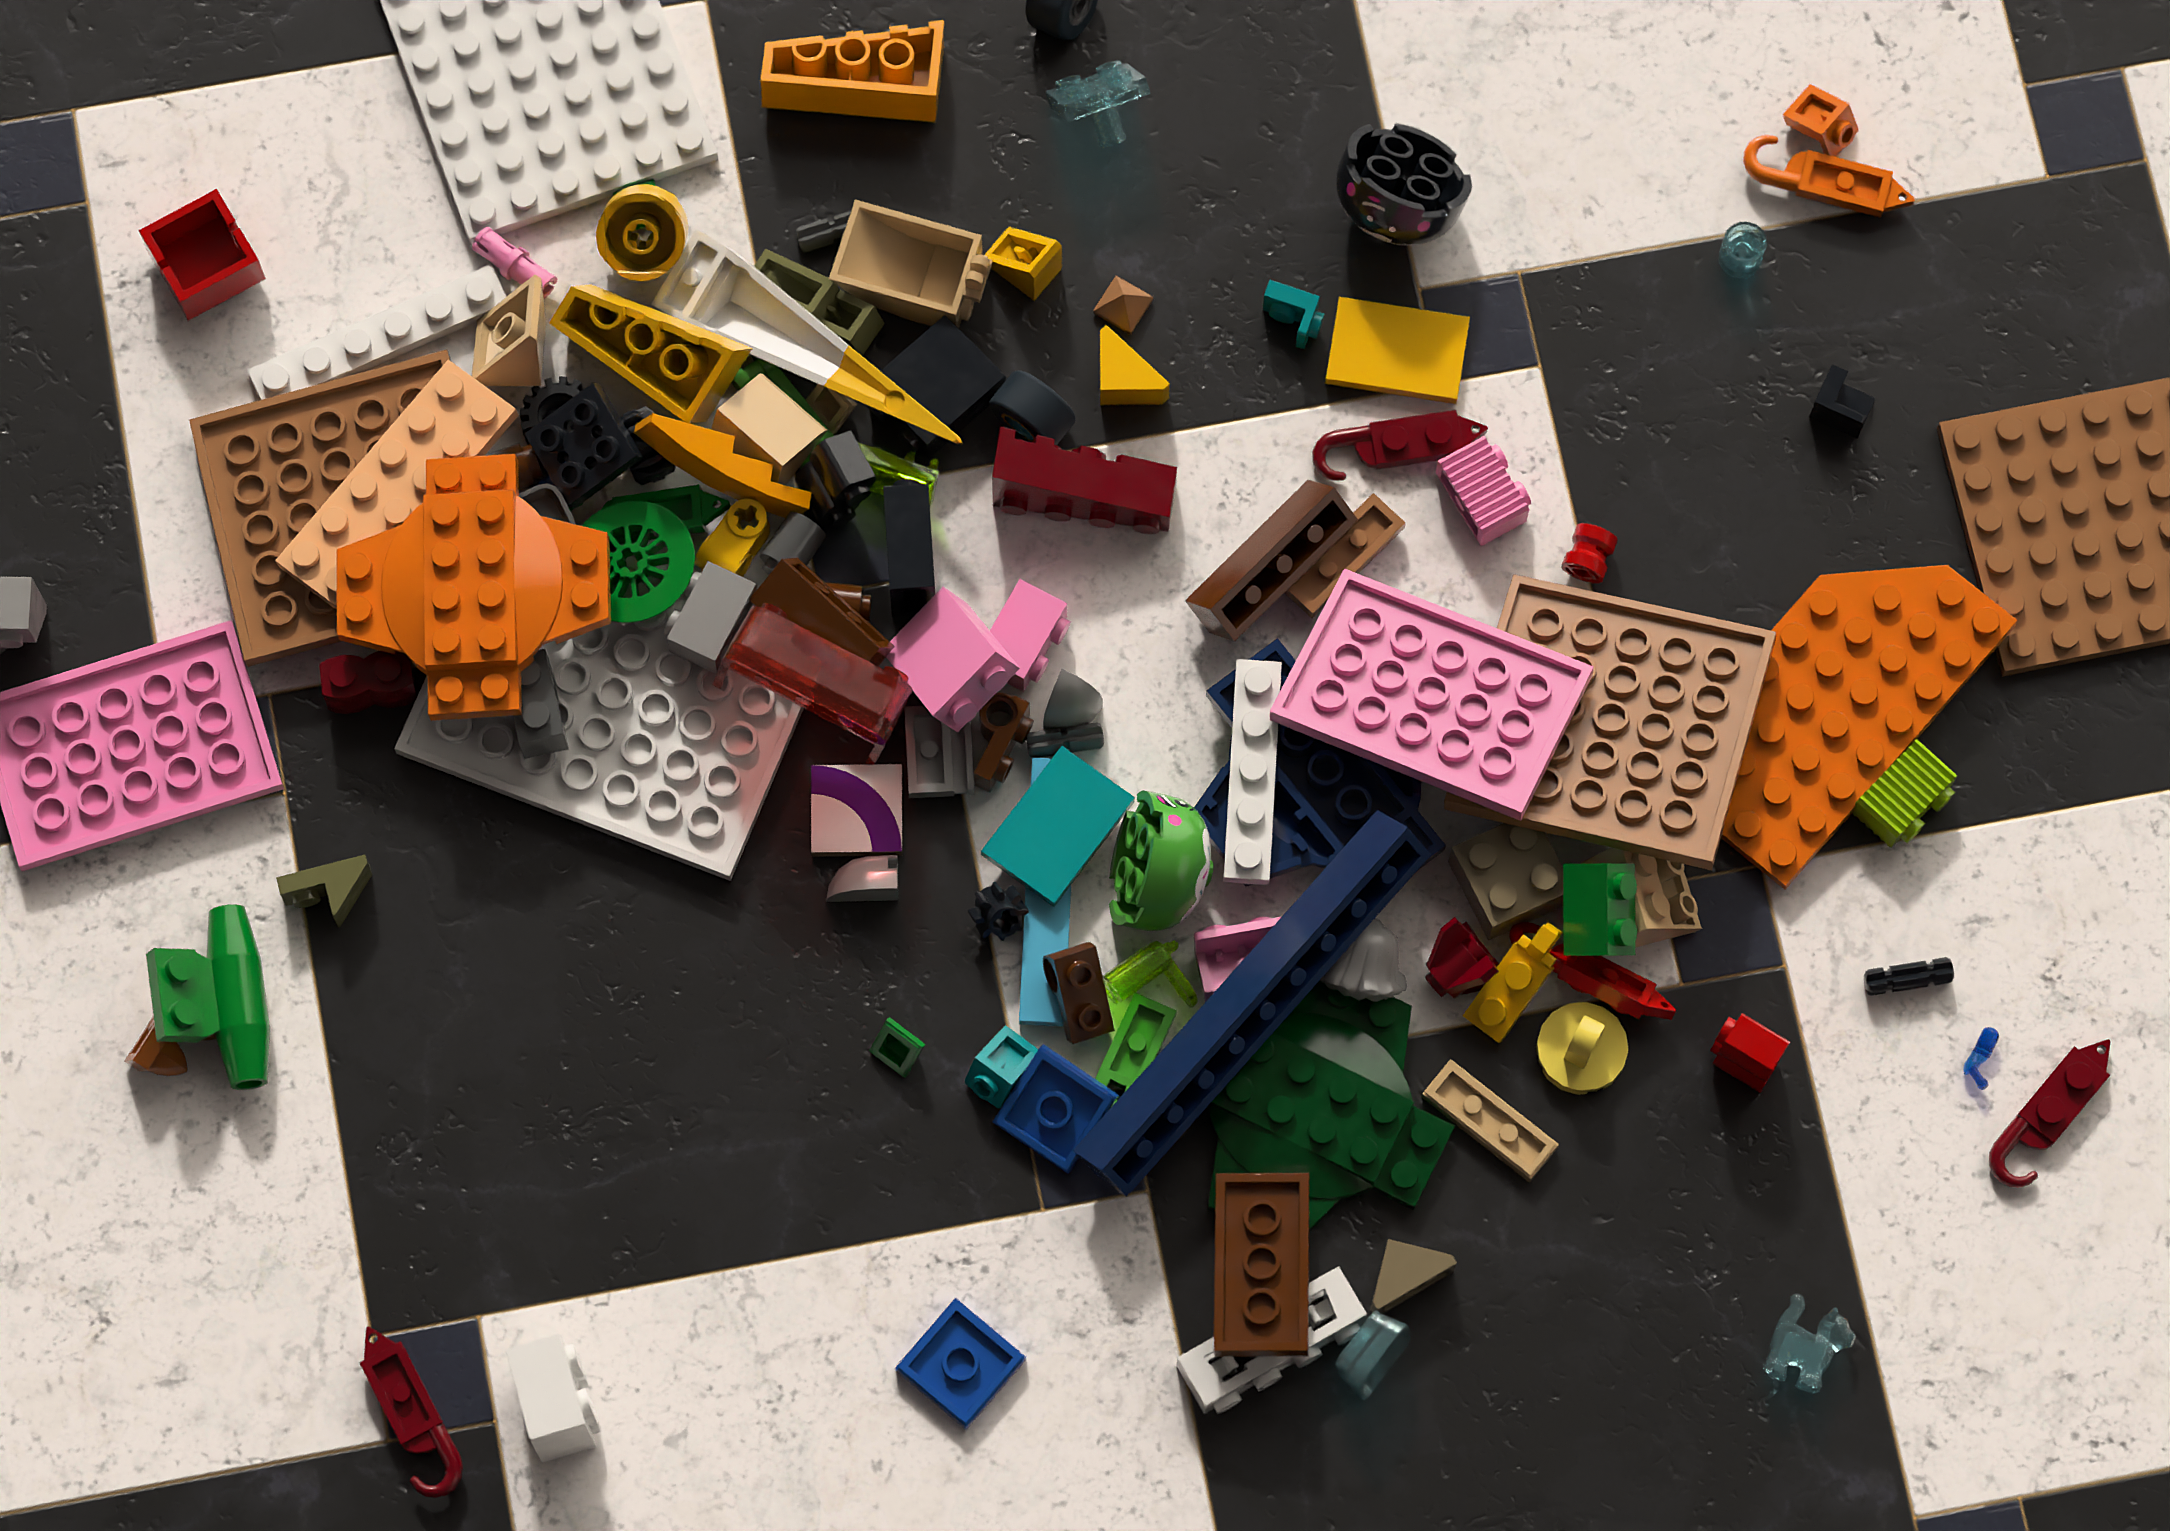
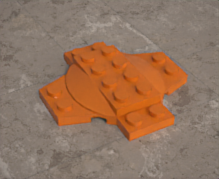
M516 454L426 459V495H423V503L405 519L402 525L336 549L337 636L339 640L395 654L396 651L405 653L416 667L428 676V716L431 721L522 715L521 672L535 661L533 656L542 645L552 641L558 644L611 624L610 545L607 532L540 516L531 505L519 497L518 459Z

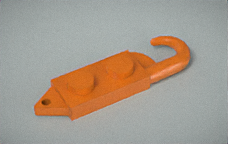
M1763 135L1756 137L1748 143L1744 150L1743 163L1747 173L1754 180L1764 185L1795 192L1796 196L1880 218L1883 212L1911 206L1915 201V198L1892 178V171L1812 150L1801 151L1795 154L1787 163L1785 171L1763 166L1757 160V152L1762 146L1777 144L1778 138L1776 136ZM1899 197H1904L1905 200L1902 201L1899 199Z

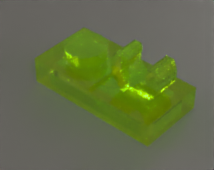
M858 443L876 476V481L870 491L884 495L883 486H892L895 481L903 479L917 480L919 484L928 483L931 507L939 476L937 459L932 458L930 465L925 467L914 463L916 452L910 451L904 460L880 448Z

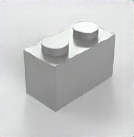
M707 561L702 573L696 571L692 575L685 590V596L688 599L681 612L674 610L666 624L664 634L667 635L669 652L718 675L754 607V604L749 599L757 590L756 583Z

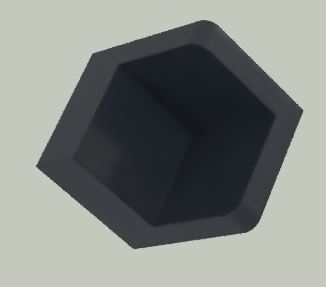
M1832 364L1809 417L1858 439L1875 399L1871 395L1844 384L1848 371Z

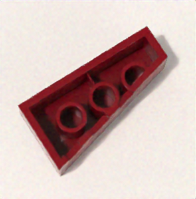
M1000 427L992 474L993 506L1000 507L1002 512L1011 515H1025L1027 511L1043 513L1046 518L1059 522L1070 521L1071 518L1089 520L1088 522L1091 525L1100 528H1112L1115 524L1133 526V530L1143 534H1157L1159 530L1169 532L1177 481V467L1122 454L1116 456L1115 461L1106 460L1107 456L1096 448L1081 445L1079 448L1067 451L1055 445V439L1037 435L1035 442H1027L1015 439L1016 430Z

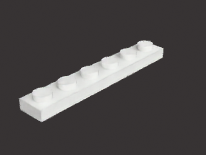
M490 264L247 369L260 400L355 375L476 323L479 318L506 298V295Z

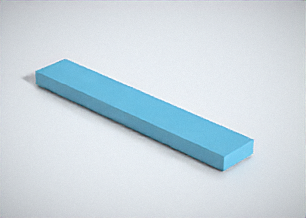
M1032 757L1031 785L1052 758ZM1071 886L1055 907L1028 888L1025 889V905L1029 913L1024 915L1019 1025L1064 1027L1057 996L1050 989L1045 977L1043 956L1068 948Z

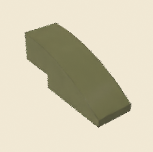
M768 249L764 250L754 267L861 356H863L885 324L874 305L840 290L828 277Z

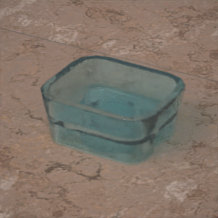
M1375 1310L1338 1357L1335 1365L1338 1369V1376L1363 1400L1373 1393L1408 1346L1411 1339L1409 1326Z

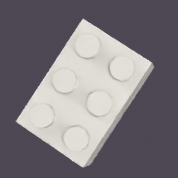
M558 1333L505 1349L528 1435L541 1462H548L595 1448L593 1434L601 1432L594 1405H592L587 1389H585L589 1386L574 1343L565 1345L561 1334Z

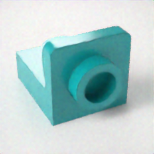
M1269 280L1264 294L1263 310L1269 312V315L1279 322L1292 324L1296 321L1301 323L1297 332L1296 347L1305 349L1309 337L1317 338L1325 315L1318 312L1320 296Z
M1005 1025L974 1058L964 1082L978 1097L987 1100L997 1108H1001L1038 1049Z

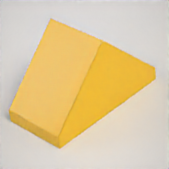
M1008 227L985 253L988 259L992 260L991 269L1033 301L1036 300L1062 269V246L1057 240Z
M1105 325L1100 330V405L1164 404L1169 399L1170 383L1113 330Z

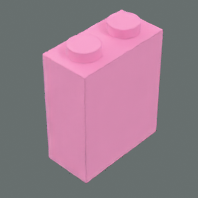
M942 587L890 641L895 647L886 657L932 716L957 733L975 717L976 713L1020 669L968 603L945 587Z

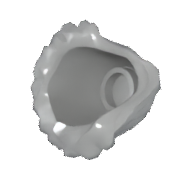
M1375 918L1320 981L1325 983L1328 988L1338 990L1344 996L1354 997L1357 1000L1367 998L1378 1002L1406 991L1405 975L1399 972V944L1397 936L1386 928L1381 920Z

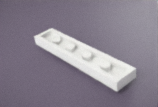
M1236 659L1223 882L1269 885L1278 723L1270 720V710L1280 692L1282 662Z

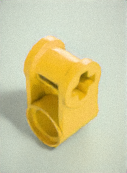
M753 499L736 501L729 508L716 529L700 546L695 556V565L703 570L707 561L744 577L752 560L770 535V524L764 507ZM753 518L756 519L757 526L755 528L748 525L742 530L740 524L742 520L750 522Z

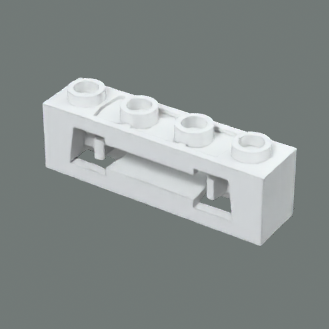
M1339 1266L1309 1283V1304L1322 1297L1324 1299L1315 1306H1309V1323L1311 1325L1309 1327V1356H1258L1245 1364L1243 1372L1226 1382H1223L1222 1379L1228 1375L1232 1376L1235 1374L1238 1365L1233 1357H1222L1212 1364L1208 1363L1216 1358L1214 1355V1337L1177 1358L1176 1366L1204 1414L1214 1408L1218 1414L1227 1411L1242 1400L1239 1395L1240 1393L1254 1385L1258 1391L1263 1390L1282 1378L1279 1371L1293 1363H1296L1298 1368L1306 1366L1322 1355L1319 1348L1336 1340L1338 1345H1342L1362 1332L1360 1325L1365 1323L1367 1313ZM1330 1317L1332 1318L1331 1322L1313 1332L1312 1328L1314 1329Z

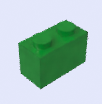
M1563 864L1564 956L1636 955L1635 894L1637 882L1635 879V864Z

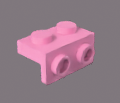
M1257 917L1248 923L1232 926L1213 925L1205 928L1203 931L1194 933L1195 959L1205 1002L1281 917Z

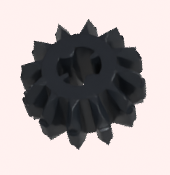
M647 406L638 410L632 409L623 413V416L620 417L643 456L640 461L629 468L635 482L642 486L665 479V476L675 472L676 465L669 462L634 433L635 424L654 413Z

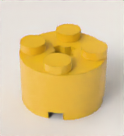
M641 184L630 186L615 194L606 205L597 225V247L604 261L624 278L635 281L653 280L669 271L679 260L688 237V220L679 200L671 192L653 185ZM638 224H644L646 230L653 232L650 233L647 241H641L639 233H632V231L636 230Z

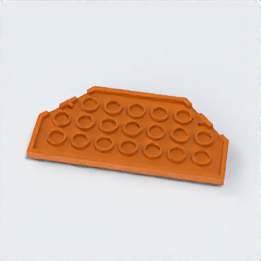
M1948 565L1820 575L1771 630L1776 631V641L1721 839L1786 890L1854 812L1856 801L1917 740L2015 628L2018 620Z

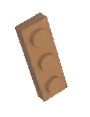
M1374 493L1353 512L1358 520L1285 592L1309 617L1313 618L1324 608L1344 568L1358 574L1405 528L1406 522Z

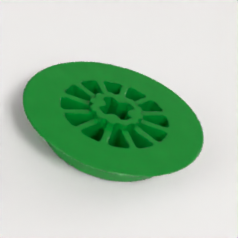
M624 501L599 510L582 524L584 527L607 532L609 543L616 549L615 552H610V588L617 584L614 593L610 594L611 621L631 623L655 617L671 607L686 590L695 565L694 544L684 523L670 510L646 501ZM641 532L637 542L633 543L632 533ZM625 533L626 543L620 545L615 537ZM652 535L657 537L656 540L647 545ZM663 548H668V552L657 554ZM630 556H634L638 561V569L634 572H630L626 567L627 562L625 559ZM669 564L667 570L656 568V566ZM651 576L662 581L654 587L647 577ZM641 582L650 591L642 596L639 594V583ZM631 584L632 597L623 598L628 586Z

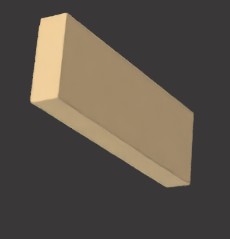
M1451 1059L1422 1093L1421 1097L1529 1183L1559 1146L1556 1141Z

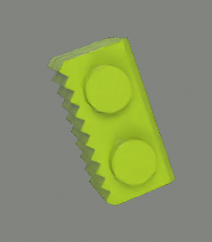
M1915 740L1856 801L1853 815L1858 817L1862 823H1865L1867 828L1878 835L1887 846L1892 848L1900 839L1909 843L1925 825L1920 818L1931 807L1936 812H1939L1954 796L1956 792L1950 787L1953 785L1957 775L1921 742Z

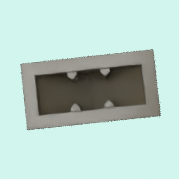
M1388 1239L1370 1309L1373 1316L1376 1318L1453 1273L1457 1265L1453 1255Z

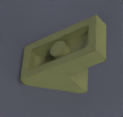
M361 855L279 876L276 879L280 895L286 906L293 904L295 908L313 906L321 901L320 897L328 895L333 918L337 926L340 927L370 880L372 871L366 855Z

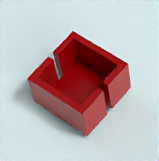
M217 189L138 230L148 254L164 281L167 282L172 295L188 321L266 279L258 257L242 230L238 228L236 220Z

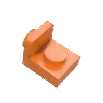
M1811 84L1782 114L1787 126L1819 141L1823 153L1835 157L1843 148L1851 144L1859 130L1849 103Z

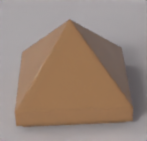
M1115 276L1094 308L1093 313L1131 335L1154 297Z

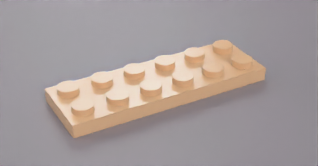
M447 360L275 560L278 567L337 610L336 549L402 525L405 519L423 503V495H426V459L485 456L519 416L516 408L450 360Z

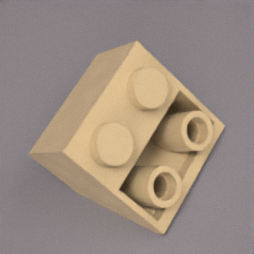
M1609 848L1580 863L1635 864V879L1637 882L1635 894L1636 947L1702 929L1697 915V904L1691 895L1684 873V864L1616 848Z

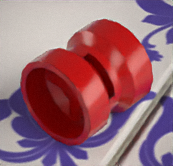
M1587 523L1577 524L1572 536L1573 549L1566 552L1561 568L1568 575L1581 581L1601 583L1608 568L1605 561L1607 556L1613 555L1618 539L1614 534L1602 527Z

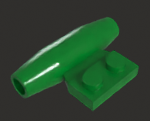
M236 904L218 906L211 909L208 914L206 957L197 953L195 949L153 948L146 953L156 1041L198 1043L215 1033L231 1088L235 1090L256 1089L268 1083L270 1024L261 957L245 907Z

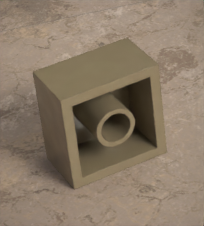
M1503 823L1451 848L1448 863L1488 941L1509 932L1512 926L1518 923L1530 922L1563 907V866L1545 832Z

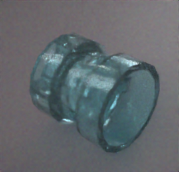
M1747 221L1733 224L1726 231L1719 252V264L1729 276L1747 278L1759 270L1767 248V237L1763 229L1757 224Z

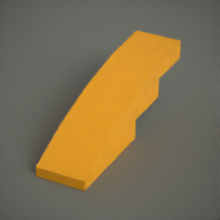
M654 413L635 424L634 433L672 464L719 492L736 500H756L764 507L766 512L786 518L790 511L802 514L809 510L811 492L772 482L773 464L734 454L735 436Z

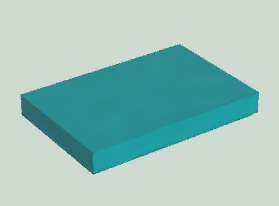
M1061 746L983 847L981 856L1055 907L1123 818L1126 810H1129L1133 805L1135 797Z

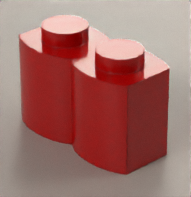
M1742 1013L1737 1021L1731 1017L1727 1019L1717 1035L1710 1052L1717 1055L1713 1065L1760 1093L1790 1042Z

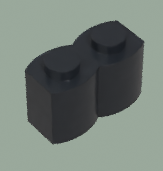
M851 431L826 438L819 443L810 454V461L800 469L795 477V482L799 489L811 492L809 508L820 527L828 524L838 527L851 521L856 516L855 510L860 503L871 495L870 489L876 481V476Z

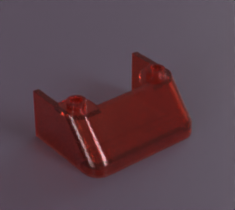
M763 603L762 607L752 606L721 661L713 686L721 689L731 670L875 744L865 762L866 765H875L913 692L912 687L907 683L909 677L891 666H885L882 669L787 620L788 615L772 604Z

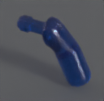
M1986 1027L1982 1030L1974 1049L1963 1067L1964 1075L1970 1074L1977 1083V1087L1981 1090L1986 1089L1989 1086V1082L1986 1078H1983L1977 1068L1990 1058L1999 1039V1033L1993 1027Z

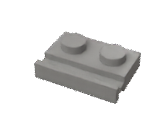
M925 706L904 707L909 798L954 796V794L974 795L971 721L957 733L933 717Z

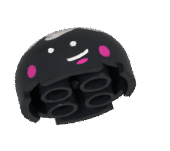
M1395 123L1392 130L1373 129L1371 124L1357 129L1350 137L1338 164L1336 188L1340 203L1345 212L1362 230L1385 242L1398 245H1419L1441 237L1452 228L1470 196L1472 180L1471 175L1463 174L1460 167L1455 163L1454 160L1457 154L1436 137L1417 128Z

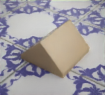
M536 274L477 320L472 377L484 386H541L546 318L542 279Z
M758 374L717 408L711 430L735 436L734 454L773 464L771 481L783 485L788 483L827 432L826 428L763 374Z

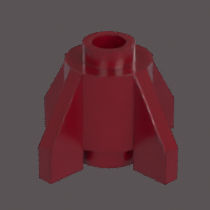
M1454 917L1439 931L1429 959L1426 962L1430 972L1425 976V979L1441 997L1448 993L1456 999L1460 995L1480 991L1485 983L1499 972L1497 969L1499 962L1493 958L1488 949L1478 939L1467 921L1461 924Z

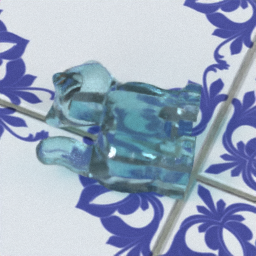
M1793 1294L1790 1297L1789 1308L1783 1312L1773 1332L1770 1354L1766 1358L1763 1370H1765L1764 1374L1784 1382L1787 1375V1366H1795L1800 1369L1796 1387L1815 1394L1820 1392L1823 1384L1821 1378L1830 1366L1834 1354L1842 1349L1850 1348L1854 1343L1855 1334L1851 1331L1848 1320L1838 1314V1308L1836 1307L1831 1309L1821 1319L1817 1327V1335L1796 1325L1797 1320L1805 1310V1300L1800 1294Z

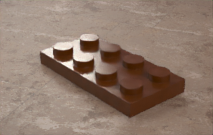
M1216 1173L1215 1357L1309 1356V1173Z

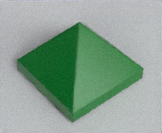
M889 1017L883 1024L869 1052L906 1078L925 1044Z

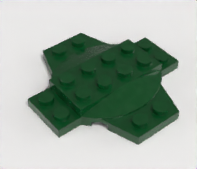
M1319 980L1206 1107L1211 1126H1213L1218 1137L1208 1210L1214 1213L1216 1211V1173H1309V1231L1331 1211L1332 1207L1341 1198L1354 1195L1357 1197L1371 1190L1412 1210L1415 1209L1455 1126L1414 1106L1408 1083L1403 1075L1412 1005L1395 997L1387 998L1386 1000L1382 999L1378 1002L1367 998L1357 1000L1354 997L1344 996L1338 990L1328 988L1325 983Z

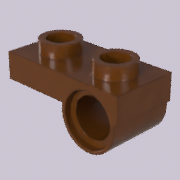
M996 693L979 710L980 731L983 737L989 741V744L974 771V786L991 793L996 781L1004 783L1014 763V759L1009 756L1016 742L1024 744L1027 734L1031 731L1034 720L1029 718L1030 702L1015 695L1012 697L1005 693ZM997 711L1006 712L1012 718L1007 725L1002 727L992 725L987 719L992 713Z
M1085 942L1043 956L1045 977L1050 989L1057 996L1066 1040L1071 1044H1076L1115 1031L1096 946L1091 942Z

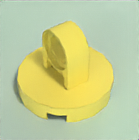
M1588 1002L1569 1003L1553 1011L1542 1024L1536 1043V1053L1538 1061L1543 1068L1542 1072L1551 1083L1563 1091L1577 1095L1587 1094L1588 1092L1610 1086L1622 1072L1628 1054L1627 1036L1618 1018L1604 1007Z

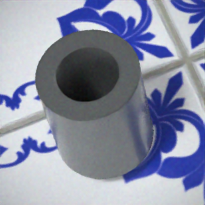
M790 511L760 554V558L765 563L762 569L769 575L780 560L785 558H798L807 566L827 537L826 533L806 516Z

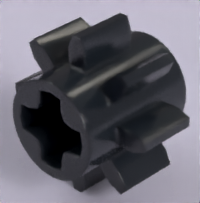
M993 882L991 886L975 893V907L969 909L968 913L973 921L977 923L975 927L983 938L993 933L998 936L1000 941H1004L1005 937L1022 930V916L1029 913V910L1023 901L1020 900L1022 896L1015 886L1011 885L1004 890L996 882Z

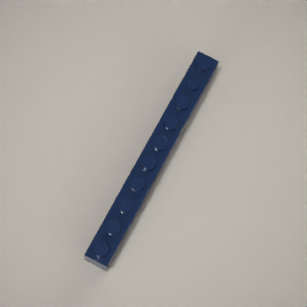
M1378 810L1370 817L1074 1148L1073 1151L1100 1179L1126 1197L1431 856L1407 826Z

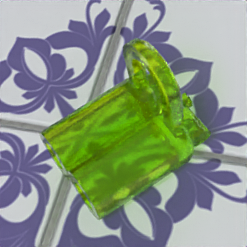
M1173 940L1162 944L1159 941H1153L1105 973L1103 980L1109 999L1116 1005L1120 1002L1122 1003L1164 973L1181 999L1189 1007L1193 1008L1198 1003V997L1171 956V953L1178 949V942Z

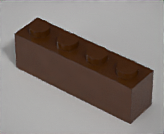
M1307 480L1185 602L1209 633L1235 642L1358 518L1335 487Z

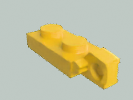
M1547 922L1546 925H1542L1532 940L1522 935L1512 945L1497 966L1499 972L1485 983L1462 1016L1498 1043L1503 1041L1554 970L1552 966L1557 959L1549 952L1563 932Z

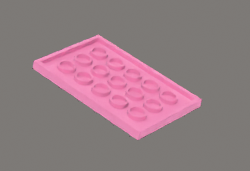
M1344 568L1270 710V720L1521 821L1593 676V666Z
M232 620L0 692V804L21 871L284 789Z

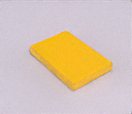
M1339 297L1325 384L1456 404L1470 317Z

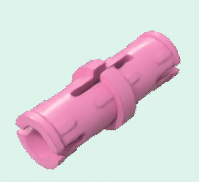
M490 227L484 228L476 236V242L472 244V250L499 268L500 274L507 280L512 278L522 285L536 274L542 279L544 299L553 291V285L557 283V277L529 258V252L521 246L518 248L514 247Z

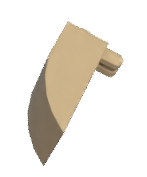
M855 200L829 279L851 295L888 313L928 326L934 325L945 315L959 328L961 319L969 320L974 302L980 303L992 266V260L982 254V235Z

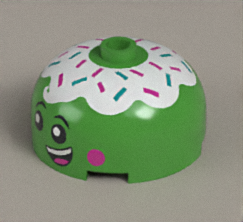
M1143 790L1137 794V802H1140L1136 811L1126 810L1118 831L1109 879H1115L1114 887L1117 892V901L1111 900L1109 909L1111 918L1116 925L1146 931H1161L1174 927L1185 920L1198 904L1204 888L1209 885L1213 874V861L1210 860L1211 844L1208 829L1203 818L1189 803L1177 797Z

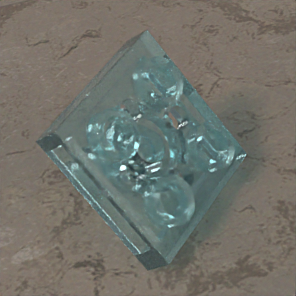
M1121 61L1105 63L1096 68L1097 74L1082 79L1080 75L1065 77L1055 83L1056 88L1045 91L1050 108L1067 122L1091 115L1100 147L1114 145L1112 139H1116L1117 143L1126 139L1116 106L1151 94L1146 77L1129 64L1125 63L1122 65Z

